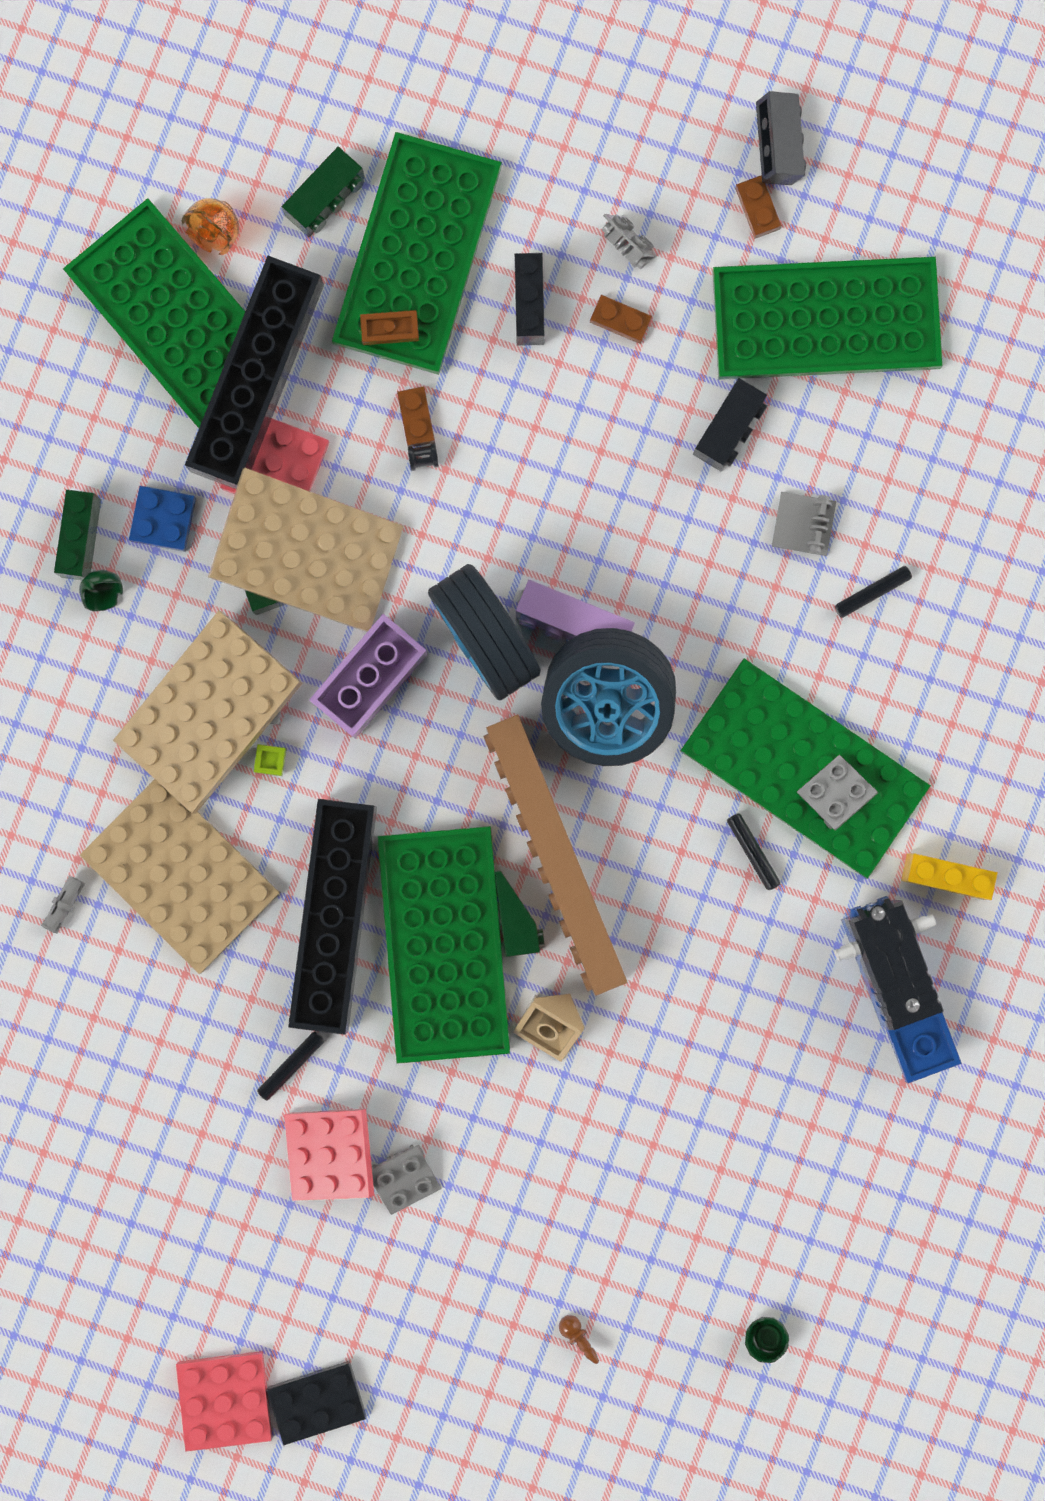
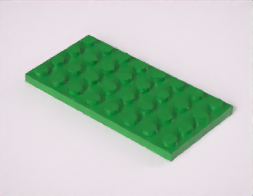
M395 132L332 338V344L439 375L502 168V162ZM417 311L419 341L363 345L361 314Z
M147 198L67 264L63 270L199 429L245 310L149 198Z
M936 256L713 267L718 380L941 369L943 366Z
M745 658L740 662L680 750L690 759L865 879L869 878L931 786ZM840 755L878 794L837 830L827 827L824 819L797 791Z
M491 826L378 836L396 1064L510 1054Z

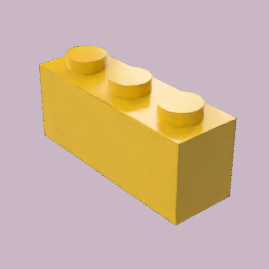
M907 853L901 881L982 900H992L998 872L915 853Z

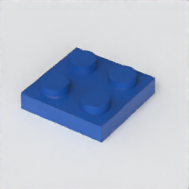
M139 486L129 541L186 552L196 497Z

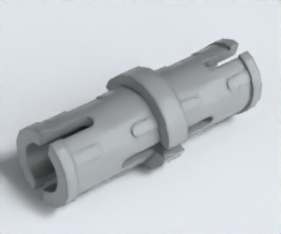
M70 875L68 876L58 897H54L52 900L53 905L50 912L41 924L43 928L56 934L59 932L68 913H72L75 908L73 904L85 883Z

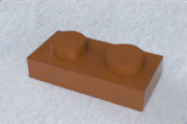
M762 175L736 184L735 190L754 239L780 230L782 225L765 183H762Z
M601 295L591 316L590 323L641 344L652 316Z
M416 310L360 315L363 345L419 341Z
M424 386L397 391L407 446L412 445V447L435 442Z

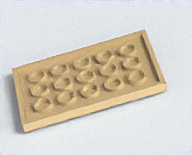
M244 468L208 578L368 632L372 627L403 525Z
M218 610L113 741L191 813L196 814L303 683L224 612Z
M155 779L80 854L198 974H201L280 894L199 812L196 814L191 813Z

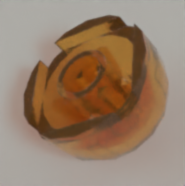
M203 198L196 201L184 213L181 220L182 225L186 222L188 227L186 234L196 245L210 253L212 248L220 251L218 255L228 253L239 234V221L232 207L227 202L214 198Z

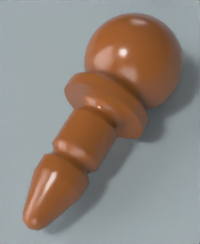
M573 1315L564 1316L559 1322L561 1335L570 1339L569 1343L571 1345L577 1343L578 1348L581 1352H584L585 1357L594 1364H598L599 1359L595 1349L583 1337L587 1332L581 1329L580 1320Z

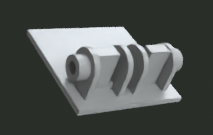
M617 214L603 215L608 220V223L602 228L604 237L613 245H616L615 248L617 250L627 241L629 242L621 254L623 256L626 255L625 258L634 268L642 269L648 263L645 259L646 257L657 256L651 250L654 247L653 244L645 236L641 235L639 237L632 230L635 226L624 215L620 217Z
M781 491L772 547L827 556L836 501L830 500V497L825 495H819V498Z
M840 755L797 791L824 819L827 827L837 830L878 794Z
M410 1145L409 1149L400 1154L395 1153V1157L391 1158L389 1156L387 1161L378 1165H372L374 1188L391 1215L442 1189L423 1157L424 1153L420 1145Z

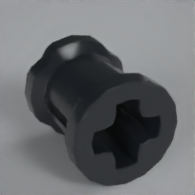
M435 442L425 447L413 448L412 445L408 446L411 471H415L417 467L432 465L434 468L439 467ZM430 455V457L417 459V456Z

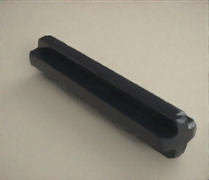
M902 566L837 603L835 610L841 618H844L909 581L912 578V574L907 566Z
M736 813L727 819L728 825L765 888L772 890L778 887L780 880L742 815Z
M316 1031L312 1032L258 1088V1094L264 1100H269L324 1043L323 1037Z

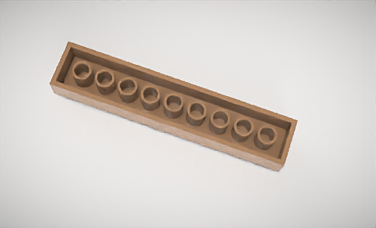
M518 714L486 727L488 734L483 737L489 752H496L499 760L494 762L500 779L506 778L510 787L506 788L505 791L511 806L517 804L520 814L516 815L520 828L522 832L528 830L531 840L527 842L533 858L538 856L542 867L537 868L543 884L549 883L553 893L548 895L554 911L560 909L564 919L560 920L559 923L565 938L571 936L575 946L570 947L576 965L582 963L585 972L580 975L587 992L593 990L595 996L628 983Z

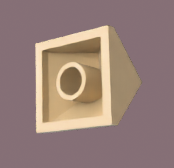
M535 994L513 1033L562 1062L583 1032L584 1025L571 994L539 997Z

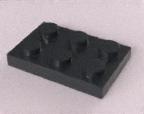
M350 1361L267 1388L283 1446L365 1420L367 1417Z

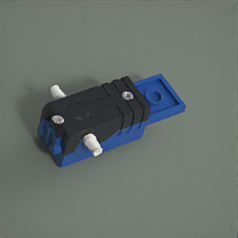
M888 896L876 899L877 902L866 904L864 907L857 906L851 908L850 916L841 919L849 944L834 950L838 961L855 957L880 1025L886 1029L904 1080L908 1084L962 1063L944 1018V1009L938 1000V993L936 988L933 987L932 977L928 974V967L916 938V934L928 930L929 927L936 926L935 918L930 914L926 917L922 916L910 920L902 900H890Z

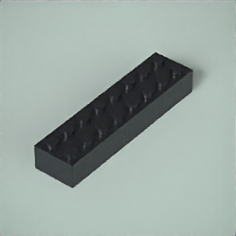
M267 255L186 460L185 466L191 473L236 489L242 470L244 468L252 470L323 290L324 283L321 275Z
M318 799L288 1028L343 1035L349 1031L377 806Z

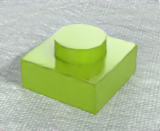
M257 744L253 772L283 776L287 749Z

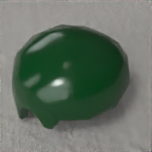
M107 570L89 573L79 585L82 604L85 609L93 612L105 611L115 607L118 594H123V585L120 577Z
M761 1317L753 1321L747 1328L745 1346L749 1355L758 1362L774 1363L786 1353L789 1347V1334L784 1324L774 1317Z

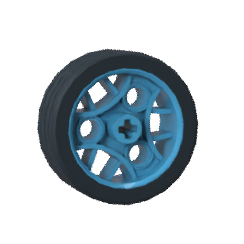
M466 564L460 570L455 571L449 577L437 583V585L429 588L428 595L454 636L453 638L497 700H503L508 697V694L511 695L520 687L529 683L531 679L534 680L540 676L541 669L521 633L490 586L473 565Z
M617 628L594 629L581 633L567 641L556 652L548 667L541 701L543 721L548 733L558 746L581 761L599 766H622L637 762L653 753L664 742L671 730L676 702L675 675L669 660L663 652L650 640L641 635ZM611 665L619 667V669L602 668V666ZM579 681H588L591 684L582 685ZM636 684L641 688L632 689L629 685ZM580 705L585 713L577 715L573 708ZM638 710L645 716L640 720L631 716V714ZM602 722H606V723H607V722H612L613 724H612V725H606V724H604V723H602Z

